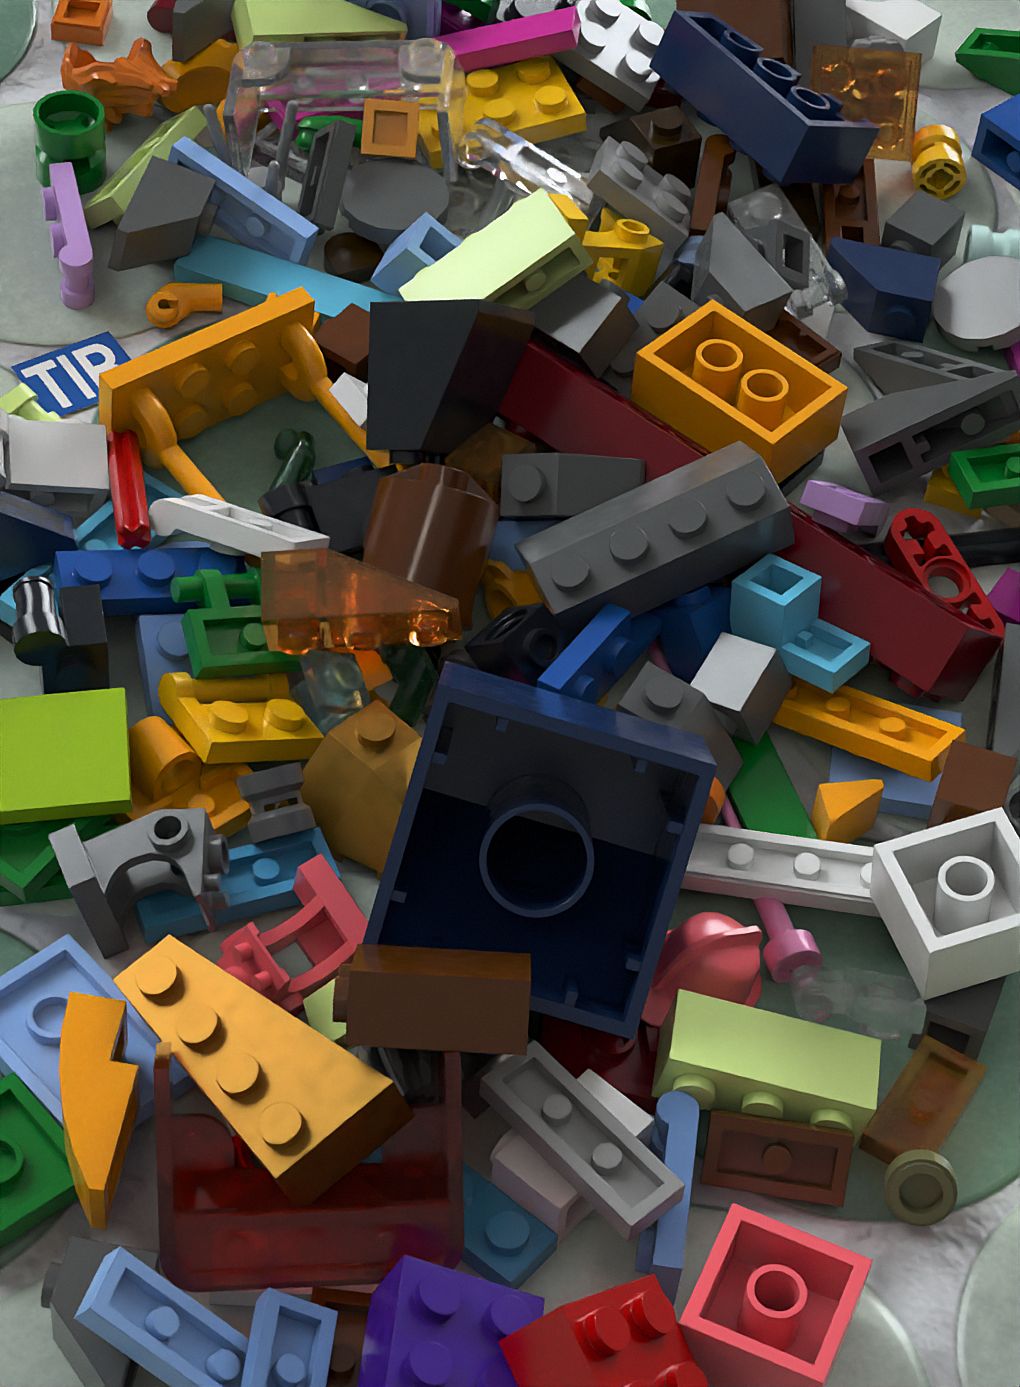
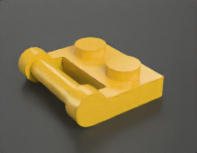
M187 672L164 673L159 681L158 697L162 708L204 764L310 759L324 739L323 734L306 715L303 708L289 694V682L285 673L258 674L256 677L195 679L191 678ZM235 702H252V703H235Z

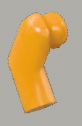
M169 282L148 300L145 309L146 316L157 327L171 328L192 312H222V283Z

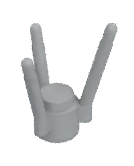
M290 100L287 104L275 161H271L268 167H252L244 173V177L281 202L282 191L285 189V172L298 109V103L294 100ZM206 104L203 110L218 158L235 170L215 108L212 104Z

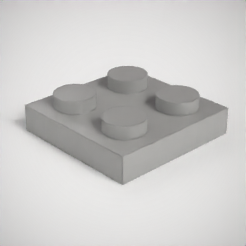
M577 0L574 6L577 7L581 21L577 47L552 53L550 56L639 113L649 101L660 77L649 67V64L665 31L655 22L646 20L620 3L619 0Z
M608 136L596 151L586 187L628 219L645 224L650 229V235L665 243L664 246L675 253L689 234L695 201L690 197L691 192L689 188L675 176L666 174L663 177L647 165L648 159L644 153L627 141H622L620 144Z

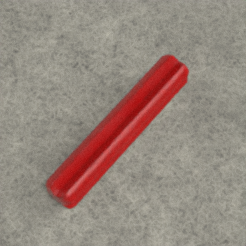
M128 428L123 433L113 430L107 435L106 442L118 545L123 549H132L134 546L144 549L149 545L152 537L138 434Z

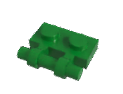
M252 566L248 569L247 573L222 575L218 569H198L193 576L174 577L172 579L170 589L171 597L175 603L195 602L198 607L202 608L188 609L180 621L195 679L315 670L322 660V655L308 603L284 604L282 596H295L297 594L299 584L296 573L275 572L263 566ZM248 599L254 605L230 607L229 600Z

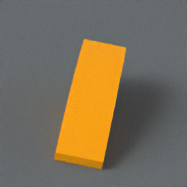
M69 992L61 1029L59 1082L65 1150L76 1193L91 1228L106 1230L140 1107L138 1065L122 1063L128 1044L127 1002Z

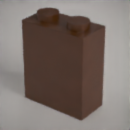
M357 944L352 963H340L339 977L335 978L333 1022L346 1023L345 1045L527 1056L531 954Z

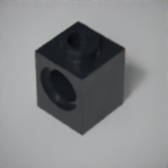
M538 603L505 608L464 646V649L480 671L538 688L537 679L571 644V640L546 605Z

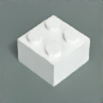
M1002 807L874 845L869 894L923 1000L1020 971V839Z

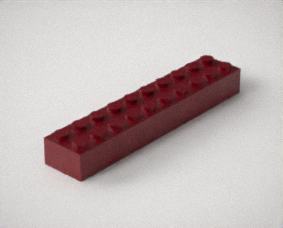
M531 336L496 415L507 422L504 426L506 430L532 445H535L537 442L551 450L552 453L645 460V484L713 453ZM787 500L791 511L795 543L773 553V555L822 577L818 618L871 643L869 663L867 665L870 666L871 663H874L885 670L891 668L893 672L888 680L908 694L918 699L924 696L936 703H939L942 697L964 701L1003 638L832 528L813 521V516ZM755 561L745 567H742L736 570L735 572L742 574L758 561Z

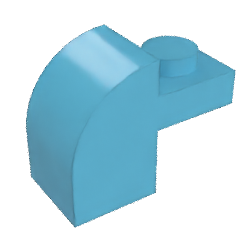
M769 553L732 581L730 602L732 634L777 649L790 677L795 675L814 686L833 693L869 663L871 643L818 618L821 576Z

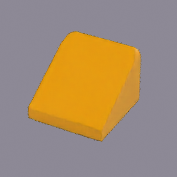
M882 779L819 784L810 818L819 840L850 844L872 829L884 790Z

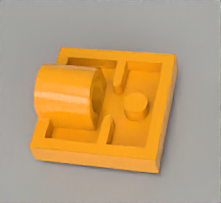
M150 716L142 719L129 729L133 812L114 814L113 817L120 824H127L160 809L205 808L216 835L224 834L227 839L248 826L247 824L252 814L249 803L240 798L236 778L254 772L244 762L204 764L175 724L170 726L159 716ZM275 804L264 806L265 812L274 810Z

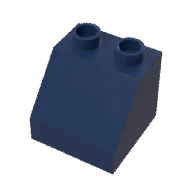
M445 661L362 944L531 954L529 1010L634 1040L718 766L703 737Z

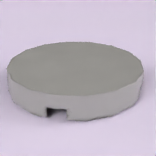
M988 256L972 260L952 271L937 287L932 306L938 331L949 344L965 351L979 352L978 346L986 347L992 345L994 350H998L1020 341V260L1006 256Z

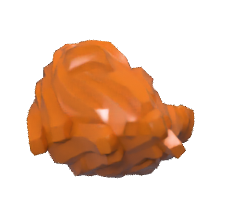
M142 37L134 41L127 59L123 56L116 58L114 62L97 61L89 51L80 49L76 42L69 43L63 53L64 58L60 67L63 88L85 92L97 98L104 106L105 131L109 133L113 129V123L119 124L121 119L128 113L150 117L153 114L155 101L162 97L168 98L170 92H175L180 88V81L167 78L152 54V44Z

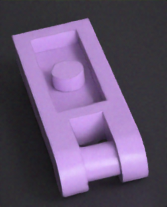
M72 162L49 164L50 187L41 188V200L45 222L55 221L54 224H49V236L53 258L59 257V270L65 276L60 284L61 301L69 308L83 309L92 305L95 300L91 242Z
M808 480L799 502L815 509L812 520L845 533L847 530L856 533L860 526L861 531L876 537L879 536L885 525L891 506L890 503L852 491L851 488L839 483Z

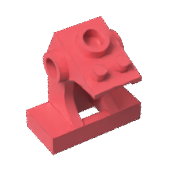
M322 853L298 866L293 890L304 905V908L282 924L261 934L253 922L237 930L221 943L219 948L223 955L215 964L295 1017L305 1009L303 1004L305 998L339 976L340 963H352L357 944H362L368 925V920ZM297 942L313 968L291 979L284 968L280 969L272 956L292 943Z

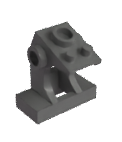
M205 808L160 809L85 842H82L74 824L48 835L68 888L104 959L130 949L122 928L127 914L135 903L149 894L163 890H173L178 895L192 897L199 906L210 933L217 930L218 910L229 909L228 893H218L222 887L220 876H225L229 873L228 843L224 834L216 835Z

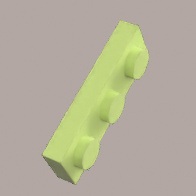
M196 105L162 122L82 207L86 224L91 230L111 220L117 226L119 225L152 155L168 161L172 145L182 137L186 136L196 143L194 138L207 125L206 118Z

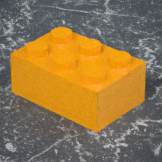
M712 299L636 353L630 400L711 452L718 451L741 440L762 456L776 483L779 484L837 440L848 387Z

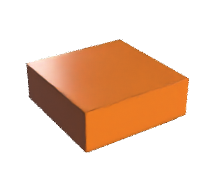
M59 0L51 22V39L103 46L113 17V0Z

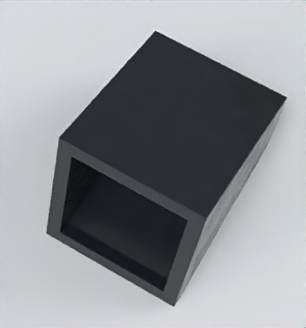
M483 299L370 302L366 450L389 453V464L416 466L422 463H432L455 468V459L478 458L535 327V313Z

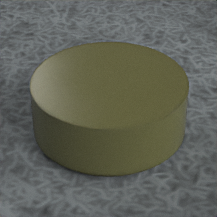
M924 1149L904 1152L890 1163L884 1176L886 1203L890 1211L899 1220L914 1226L936 1224L945 1219L955 1207L958 1196L955 1172L950 1163L936 1152Z

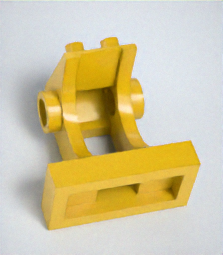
M546 193L594 262L585 269L587 278L597 284L602 279H607L636 297L643 296L653 284L665 243L650 235V229L645 224L632 219H624L608 208L602 209L600 216L602 221L599 232L586 231L589 219L567 194Z

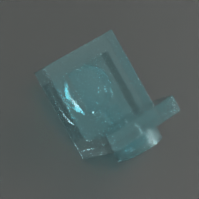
M308 650L299 658L305 679L290 691V695L303 708L306 715L324 737L334 727L371 703L355 654Z

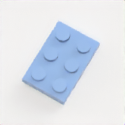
M66 934L0 976V1071L5 1076L14 1072L62 1129L59 1057L61 1029L69 992L127 1002L128 1044L122 1063L138 1065L140 1107L134 1128L196 1086L135 1011L112 978L69 934Z

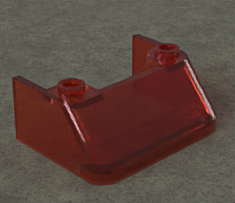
M157 1042L153 1075L160 1264L165 1276L175 1286L189 1292L262 1290L268 1287L284 1289L380 1284L404 1255L452 1270L458 1266L465 1246L461 1057L459 1052L438 1051L439 1103L408 1105L415 1117L381 1145L382 1163L358 1164L310 1205H294L265 1168L235 1169L233 1138L228 1128L219 1119L202 1113L174 1114L172 1042Z

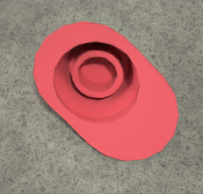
M702 912L686 919L675 929L667 931L641 1020L651 1026L660 1028L678 989L754 1007L761 996L762 980L759 974L760 951L758 948L762 939V931L759 926L744 927L733 918L721 913Z

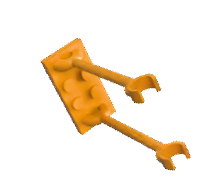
M302 286L99 374L98 425L106 426V437L113 430L118 433H123L127 428L133 430L138 434L141 461L148 467L156 470L167 469L188 495L200 494L226 502L179 447L177 441L192 438L202 430L232 416L243 415L252 407L285 392H289L296 399L305 402L317 400L377 468L392 465L389 464V453L366 450V430L360 428L329 391L334 383L327 377V367L323 354L312 336L315 300ZM396 465L398 472L409 468L407 465ZM250 553L243 555L244 561L249 567L262 566L261 557ZM489 557L485 576L481 579L480 583L485 590V601L492 620L507 607L530 605L541 601L527 572L519 569L512 571L502 561H493ZM298 587V592L295 596H282L284 604L308 603L320 651L333 666L332 672L336 689L348 710L354 715L376 699L387 708H390L387 700L381 698L374 691V688L394 679L382 657L370 647L364 646L359 648L351 639L342 638L300 587Z

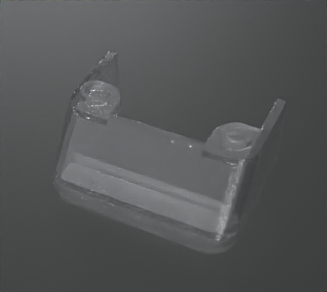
M433 38L380 41L252 42L241 49L233 59L223 110V121L232 168L248 179L259 112L286 111L290 100L298 103L297 112L364 111L365 98L420 102V110L437 109L445 182H456L466 96L464 69L453 49L448 44Z

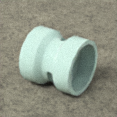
M971 224L966 236L962 265L988 256H1006L1020 260V230L1008 229L1004 233H994L988 226Z

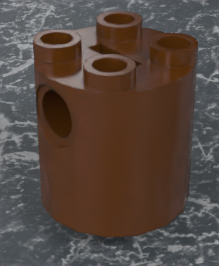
M422 463L378 479L362 545L364 549L362 569L356 587L349 599L352 604L360 607L358 612L360 614V621L386 628H395L397 619L421 624V629L433 633L439 641L456 643L459 631H472L474 597L478 585L486 573L501 509L468 473L439 464Z

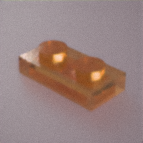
M925 1035L864 1130L858 1148L888 1165L897 1156L910 1150L924 1149L939 1154L983 1083L988 1067Z

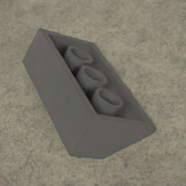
M739 440L519 541L514 546L542 603L546 605L572 642L608 602L631 611L632 619L758 561L769 553L773 554L794 544L795 538L790 506L764 459Z

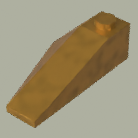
M378 699L326 734L302 770L305 782L300 792L303 803L312 808L316 823L315 828L320 827L333 859L342 863L345 857L358 862L377 871V880L381 881L423 737ZM288 800L281 802L278 809L289 806Z

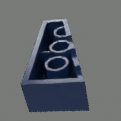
M674 10L649 64V67L665 81L664 87L669 92L691 103L697 109L696 115L702 121L711 126L718 127L730 138L729 144L732 148L744 155L751 156L763 167L762 173L764 176L776 184L791 186L792 183H853L881 129L866 118L860 119L859 122H852L840 113L844 106L843 102L828 92L823 93L821 96L813 90L799 86L798 83L802 74L787 64H782L770 58H759L763 51L761 46L714 14Z

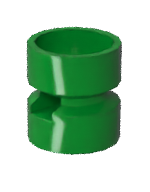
M76 90L53 92L38 100L33 108L38 181L44 188L50 187L49 164L72 162L79 195L93 192L103 185L107 177L106 145L104 143L106 140L104 106L94 96Z

